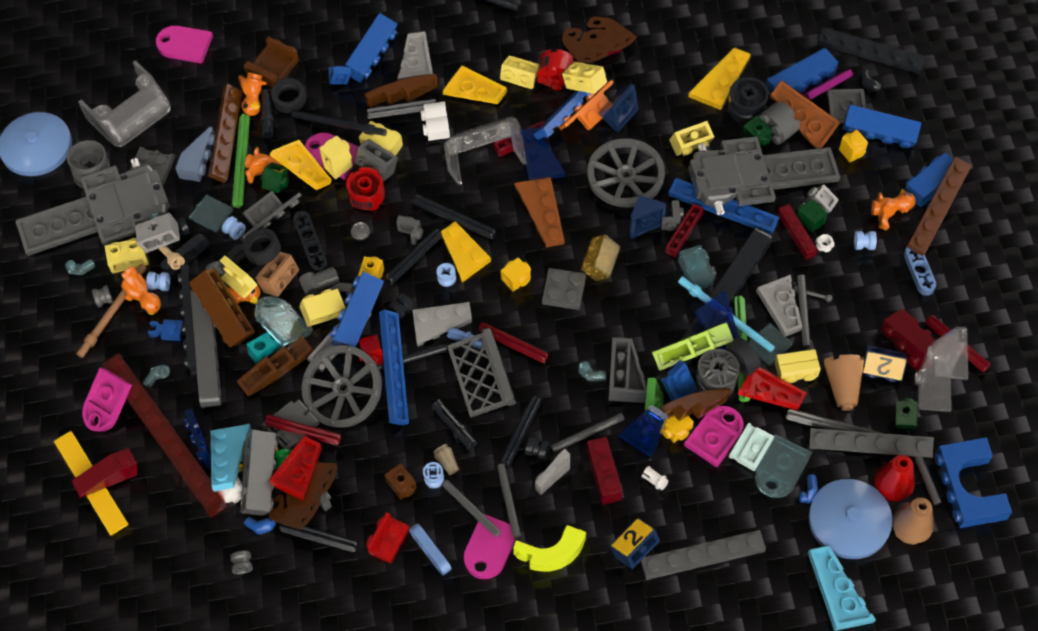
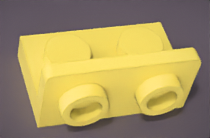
M509 55L502 64L500 80L533 89L539 64Z
M224 255L220 262L225 266L223 270L226 273L221 279L240 296L246 298L257 284L246 272Z

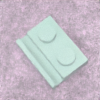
M748 423L731 451L729 458H733L738 463L755 471L774 440V436Z

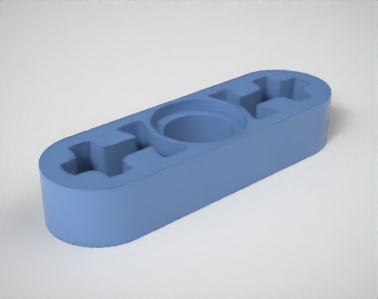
M906 248L904 258L917 290L922 295H931L935 290L936 281L925 255L921 256L917 253L915 261L914 254H910L913 250ZM921 266L925 269V272L918 273L915 267ZM924 278L926 285H930V288H927V286H923Z
M416 523L409 528L412 537L442 575L451 570L450 564L422 527Z

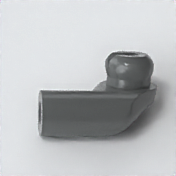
M342 282L328 288L331 290L338 289L339 293L345 291L346 295L349 292L353 293L354 290L352 283Z

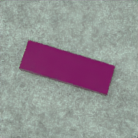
M851 69L842 71L801 95L811 100L852 77L853 73Z

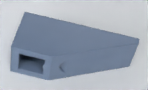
M209 127L181 153L175 168L180 179L200 182L202 175H205L206 164L211 159V149L214 145L215 133L213 127Z

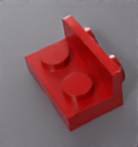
M386 512L385 516L380 517L378 520L375 534H371L368 538L367 548L369 554L391 564L408 534L410 526L391 518V514Z

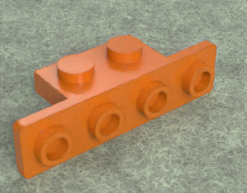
M612 80L608 81L595 94L591 93L585 98L586 102L574 108L572 115L563 118L564 122L559 126L560 130L566 128L576 118L579 119L587 130L595 126L602 119L599 112L609 102L603 92L614 82Z

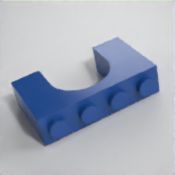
M987 438L939 446L935 454V462L941 469L942 483L946 484L948 490L947 499L949 503H952L954 509V520L958 522L960 528L1007 520L1012 513L1006 493L988 497H977L968 493L960 483L959 472L962 469L990 462L993 454Z

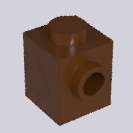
M401 463L385 474L387 484L400 500L411 496L417 488L416 482Z

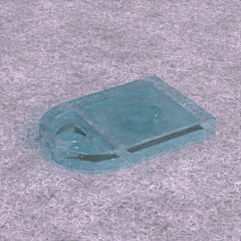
M269 296L261 298L256 304L254 310L256 319L281 346L296 341L300 336L306 337L311 335L313 329L310 326L307 327L303 318L286 301Z
M775 435L756 471L755 480L760 491L774 498L788 495L794 489L812 452ZM772 481L776 483L777 488L771 490L767 488L766 483Z

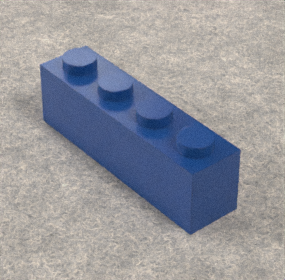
M379 13L345 64V67H351V78L359 83L364 78L368 79L372 72L370 68L372 65H377L381 58L379 56L380 53H385L389 46L387 42L389 39L393 40L395 38L397 23Z
M824 48L769 78L766 85L769 94H772L781 80L801 94L807 88L818 85L825 78L834 76L838 61Z
M849 105L846 109L842 130H846V133L858 130L867 139L878 138L887 144L894 142L898 143L900 147L910 148L917 143L921 122Z
M364 271L360 277H355L352 284L355 288L353 293L349 292L344 303L347 306L345 310L341 309L337 319L340 322L338 326L333 327L330 333V337H333L330 344L356 347L384 283L383 280Z

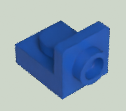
M329 67L330 84H347L351 75V67Z

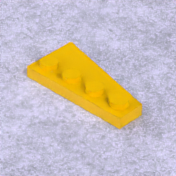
M733 48L689 92V97L721 110L729 97L731 85L739 79L750 59V54Z

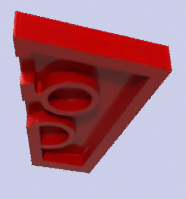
M760 367L747 376L737 395L798 410L807 393Z
M304 436L270 478V485L304 501L322 449L321 444Z

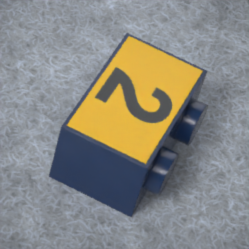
M867 345L862 373L871 378L879 376L891 382L902 381L907 355L904 352Z
M637 518L613 541L610 547L615 558L633 569L660 540L653 527Z

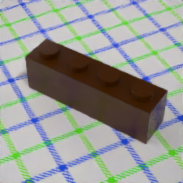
M215 268L203 271L189 282L192 292L199 298L203 309L209 314L213 325L218 328L223 341L229 347L240 344L255 333Z

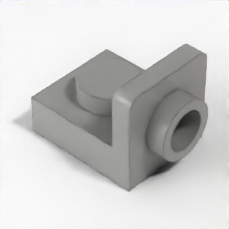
M823 184L818 188L813 187L807 193L809 196L805 202L807 203L813 199L829 213L839 199Z

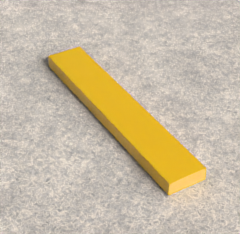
M72 431L54 441L75 478L93 466ZM107 488L87 495L110 535L129 525Z

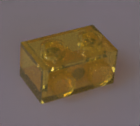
M607 235L592 238L581 269L595 281L608 279L612 274L620 246Z

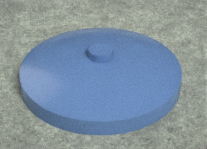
M44 112L30 113L15 119L5 128L0 137V157L4 164L11 171L24 176H38L53 171L66 160L68 151L72 147V136L65 122L53 114Z
M841 479L825 485L815 495L809 510V525L813 536L822 547L830 546L833 553L838 557L860 559L874 554L885 544L892 528V514L886 499L877 489L859 480Z

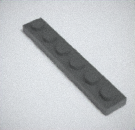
M810 428L809 448L933 458L934 437Z
M758 530L644 557L641 560L645 579L649 580L765 552L766 548L761 532Z

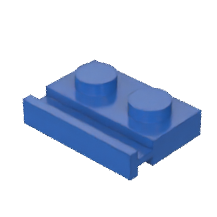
M680 360L667 373L668 376L661 379L671 401L693 394L697 390L686 363Z

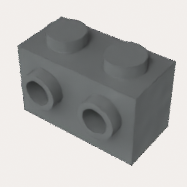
M368 139L358 147L354 163L361 168L369 167L377 170L384 182L394 174L398 157Z

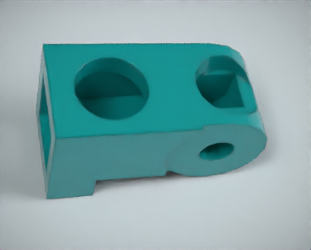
M272 329L246 344L248 354L258 364L266 356L268 357L273 352L280 350L286 344V340L277 329Z

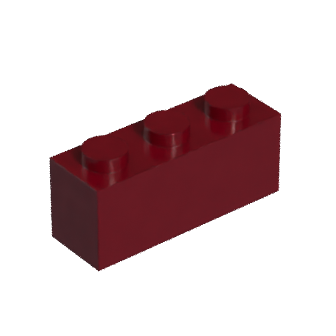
M607 437L587 441V453L602 505L621 501L622 488Z

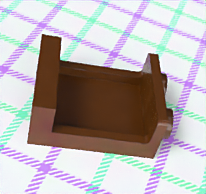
M267 37L265 49L253 63L247 61L244 69L246 76L248 72L261 75V81L267 82L265 86L272 89L278 81L287 77L298 63L299 58L294 47L287 46L277 39Z

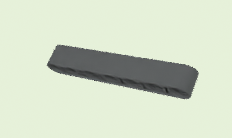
M191 289L199 402L201 408L222 405L215 326L209 314L203 309L199 298Z

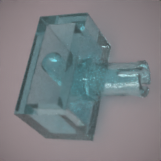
M701 245L679 251L678 261L689 282L693 285L697 284L702 289L714 285L716 271L713 266H710L708 253L702 249Z

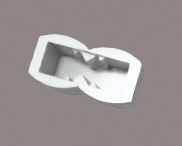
M445 102L423 104L424 110H421L422 121H426V124L423 125L424 136L428 135L429 141L450 138Z

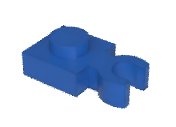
M164 320L163 324L151 321L150 326L156 328V330L148 331L150 337L161 335L162 340L181 341L183 320Z

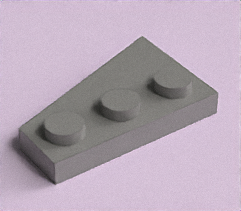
M425 31L408 34L398 81L433 74Z
M791 275L760 286L756 290L784 337L799 332L802 329L799 309L795 302V292L792 289Z
M469 302L413 310L417 347L432 338L433 340L439 338L441 334L448 332L450 328L458 329L472 323Z

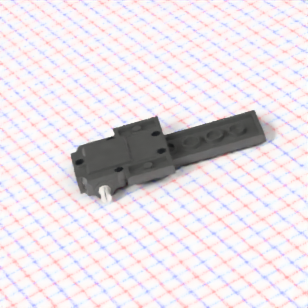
M757 137L724 140L721 142L722 150L709 151L706 150L704 143L699 144V152L694 154L693 160H690L688 167L696 198L700 199L705 205L716 208L717 215H723L725 213L723 205L736 198L738 206L774 202L776 198L774 194L775 189L839 182L840 180L831 147L763 155Z
M134 158L135 162L133 159L131 160L133 169L125 173L119 174L117 167L113 166L80 177L86 197L15 220L26 254L29 256L96 232L99 233L103 245L135 235L136 224L167 214V209L170 208L158 171H153L149 165L140 166L138 158Z

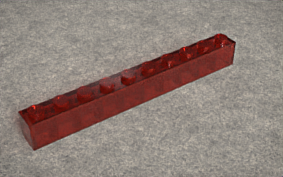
M118 353L104 362L102 365L105 369L132 384L126 398L127 402L210 518L226 508L227 504L220 492H213L212 481Z

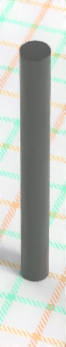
M798 275L803 348H809L810 335L805 275Z
M619 413L551 445V450L555 453L623 421L624 416L622 413Z
M499 464L497 469L513 538H519L521 533L505 464Z
M448 480L443 482L442 486L494 537L500 535L501 531Z

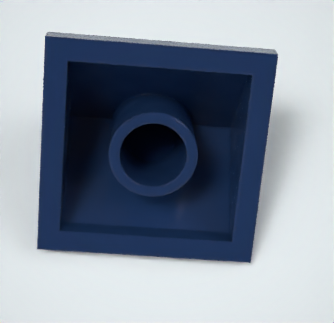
M630 84L619 89L599 112L600 116L617 133L639 109L635 85Z
M639 195L630 219V238L661 227L662 217H665L666 204Z

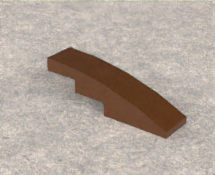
M435 74L416 76L381 86L365 94L366 104L369 108H374L385 101L388 105H392L403 98L409 103L437 88V76Z
M300 336L287 348L283 346L270 358L266 356L242 376L237 383L247 396H250L285 375L305 360L314 350L305 338Z
M729 388L716 389L684 396L662 406L655 419L659 424L673 416L678 421L691 414H694L699 419L724 404L732 391Z

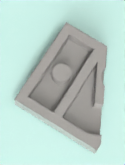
M565 449L562 450L549 467L537 476L535 480V490L540 494L544 493L570 470L569 452Z

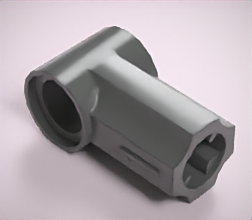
M334 267L316 274L312 272L305 273L299 278L306 296L311 294L316 296L320 294L322 289L340 283Z

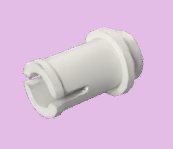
M650 466L642 474V477L655 485L657 490H663L669 481L665 475H660Z

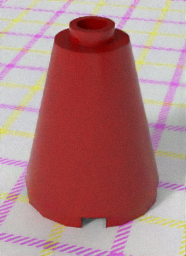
M899 455L877 470L874 477V487L886 500L900 502L909 497L914 491V467L912 460L908 456Z

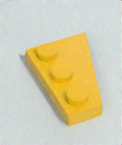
M464 66L460 67L443 90V95L498 104L507 93V87Z
M300 140L272 150L270 156L315 190L329 185L332 181Z
M456 221L441 231L444 243L452 257L462 283L491 262L490 256Z

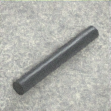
M914 456L933 505L941 503L923 457Z

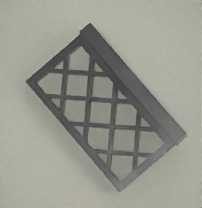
M490 328L482 330L483 333L447 345L471 418L505 405L511 406L516 404L494 335ZM482 339L483 347L480 352L471 348L475 341ZM463 347L466 351L462 358L455 356L453 349ZM469 351L478 354L474 364L465 360ZM481 356L489 360L486 369L477 366ZM463 363L472 366L467 376L460 373ZM475 368L484 372L480 381L471 378ZM487 374L495 378L492 387L483 384ZM469 380L478 384L473 394L466 391L465 388ZM481 386L490 390L486 399L477 396ZM496 392L500 394L502 401L494 404L489 399L492 393ZM474 399L482 401L481 408L473 411L471 404Z

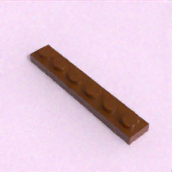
M226 84L223 88L208 174L209 177L223 183L228 180L243 92L229 84Z
M956 156L953 158L906 246L907 248L921 256L926 253L972 165Z

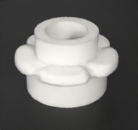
M823 234L816 239V248L819 251L829 252L834 247V241L830 235Z

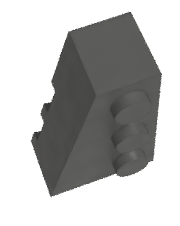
M612 337L609 401L646 403L647 387L633 340Z

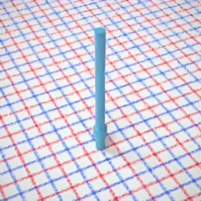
M683 276L680 278L678 283L689 290V294L693 297H698L770 353L773 351L774 345L701 291V287L697 284L693 285Z

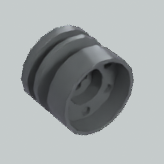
M85 140L78 142L68 151L67 161L74 181L82 188L83 185L80 177L111 167L105 148L96 141Z
M712 349L704 353L698 362L695 383L698 391L729 388L732 394L736 388L739 375L737 358L731 352L724 349Z

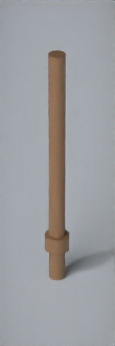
M140 264L137 268V273H140L142 276L147 269L146 266ZM122 289L91 334L85 337L84 344L76 353L79 357L83 358L90 347L96 344L98 341L97 337L125 300L127 294L125 290Z

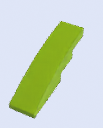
M726 322L652 353L660 371L676 365L679 360L686 361L708 350L733 341V337Z

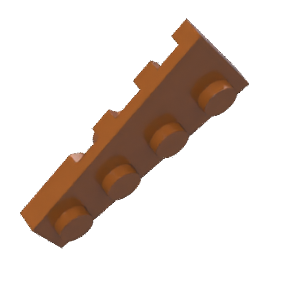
M782 80L770 95L774 102L778 101L780 103L782 101L794 111L795 115L793 117L795 121L799 120L800 122L799 131L815 149L822 148L841 123Z
M551 177L515 183V188L519 192L521 200L534 221L545 246L564 245V236Z

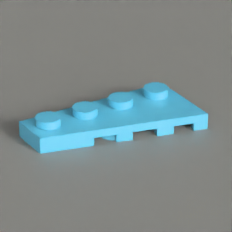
M250 424L210 431L213 492L234 488L239 472V463L243 459L246 434L251 431Z
M830 546L810 549L808 555L834 631L874 623L876 619L868 612L864 600L858 596L853 588L854 584L846 577L842 565Z

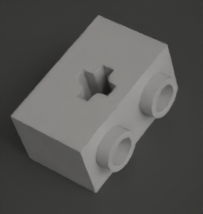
M170 213L135 225L137 243L145 253L180 240L178 223Z

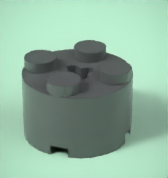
M776 101L759 115V118L772 129L771 139L776 145L783 143L800 129L799 120L795 121L793 117L795 115L794 111L782 101L780 103Z

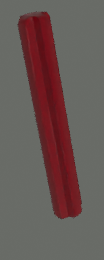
M931 315L926 320V324L982 372H985L991 364L934 315Z
M485 322L480 324L478 328L479 333H483L482 330L490 328L496 341L541 363L546 362L548 358L547 352Z
M267 415L265 419V425L268 427L333 445H339L341 441V435L335 432L273 415Z

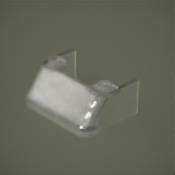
M136 61L133 62V65L138 75L136 85L140 90L118 107L111 110L106 105H99L91 110L82 100L79 101L86 119L116 147L127 144L166 115L171 109L169 100L154 78Z
M514 117L500 119L457 133L446 141L444 149L447 169L458 185L462 184L457 154L491 142L511 137L514 152L522 164H526L522 134L517 119Z
M957 326L934 341L931 346H928L927 356L920 372H916L915 384H918L920 410L951 412V379L968 380L966 327Z

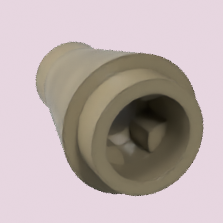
M444 444L434 450V458L449 475L459 470L451 447Z

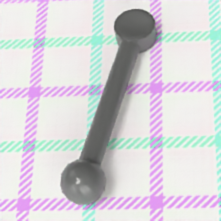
M796 285L793 289L798 294V285ZM806 290V294L825 299L827 302H831L833 299L831 295H822Z

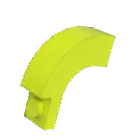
M567 525L561 540L553 547L546 549L536 548L516 540L513 547L514 555L522 561L530 560V569L543 572L558 570L570 564L579 555L586 540V532Z

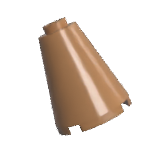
M839 355V358L833 360V356L824 360V366L837 407H841L844 411L853 410L854 406L858 404L864 358H860L859 355Z
M917 498L896 510L892 519V527L896 536L909 544L924 542L931 536L934 527L932 504L927 499Z

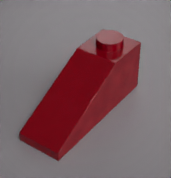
M126 448L107 456L74 478L72 483L79 497L82 498L137 476V463L130 449Z

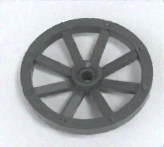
M616 139L603 144L593 153L588 163L587 176L591 189L603 201L619 207H634L639 195L653 199L658 194L664 182L665 167L658 152L650 145L635 139ZM616 148H631L627 165L622 164L615 151ZM637 149L651 157L636 168L632 167ZM609 152L618 169L616 170L599 163L598 160L605 153ZM656 164L658 177L637 175L651 165ZM597 168L616 177L597 182L594 176V169ZM634 182L653 183L654 186L643 194ZM620 183L615 196L610 195L601 188ZM625 186H629L637 197L621 198Z
M347 345L330 347L319 353L307 367L302 381V396L308 411L319 422L336 428L351 427L365 420L377 406L382 390L381 374L375 361L366 352ZM346 353L343 377L340 376L329 360V357ZM354 354L363 359L367 365L350 379L352 355ZM322 362L335 378L334 382L313 378L315 371ZM371 371L373 389L354 386L356 382ZM311 384L332 388L333 391L313 402ZM353 392L371 395L362 411H360L352 395ZM338 396L331 419L325 417L317 410L318 407ZM347 398L355 416L338 420L344 400Z

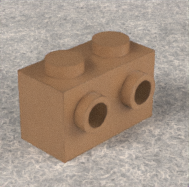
M280 252L273 261L267 263L255 279L264 293L278 297L297 274L299 268L290 254Z

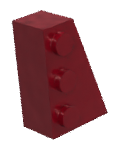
M902 308L884 320L881 327L882 333L894 343L897 351L906 353L908 364L919 372L936 361L944 342L933 339L930 336L931 332L928 329L925 331L918 326L919 322Z

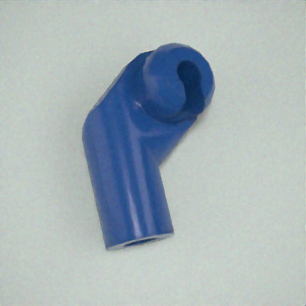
M813 474L806 477L807 492H800L799 501L801 503L806 502L808 504L812 502L818 490L817 477Z
M249 516L245 520L244 525L257 534H263L271 531L275 527L276 522L270 518L256 521Z

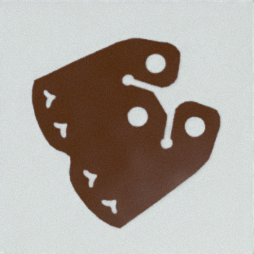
M591 17L587 23L588 27H605L606 29H592L583 34L581 41H577L582 30L579 28H568L564 31L562 42L579 63H590L604 58L610 51H618L627 47L636 39V36L610 18ZM596 20L601 21L598 25L593 24ZM570 32H576L575 36H569L568 34ZM596 34L597 38L592 39L590 35Z
M337 463L316 464L304 501L287 494L286 504L288 506L283 508V495H277L273 498V504L279 501V506L270 510L268 513L269 518L274 522L299 530L303 528L318 510L321 496L330 488L336 476Z

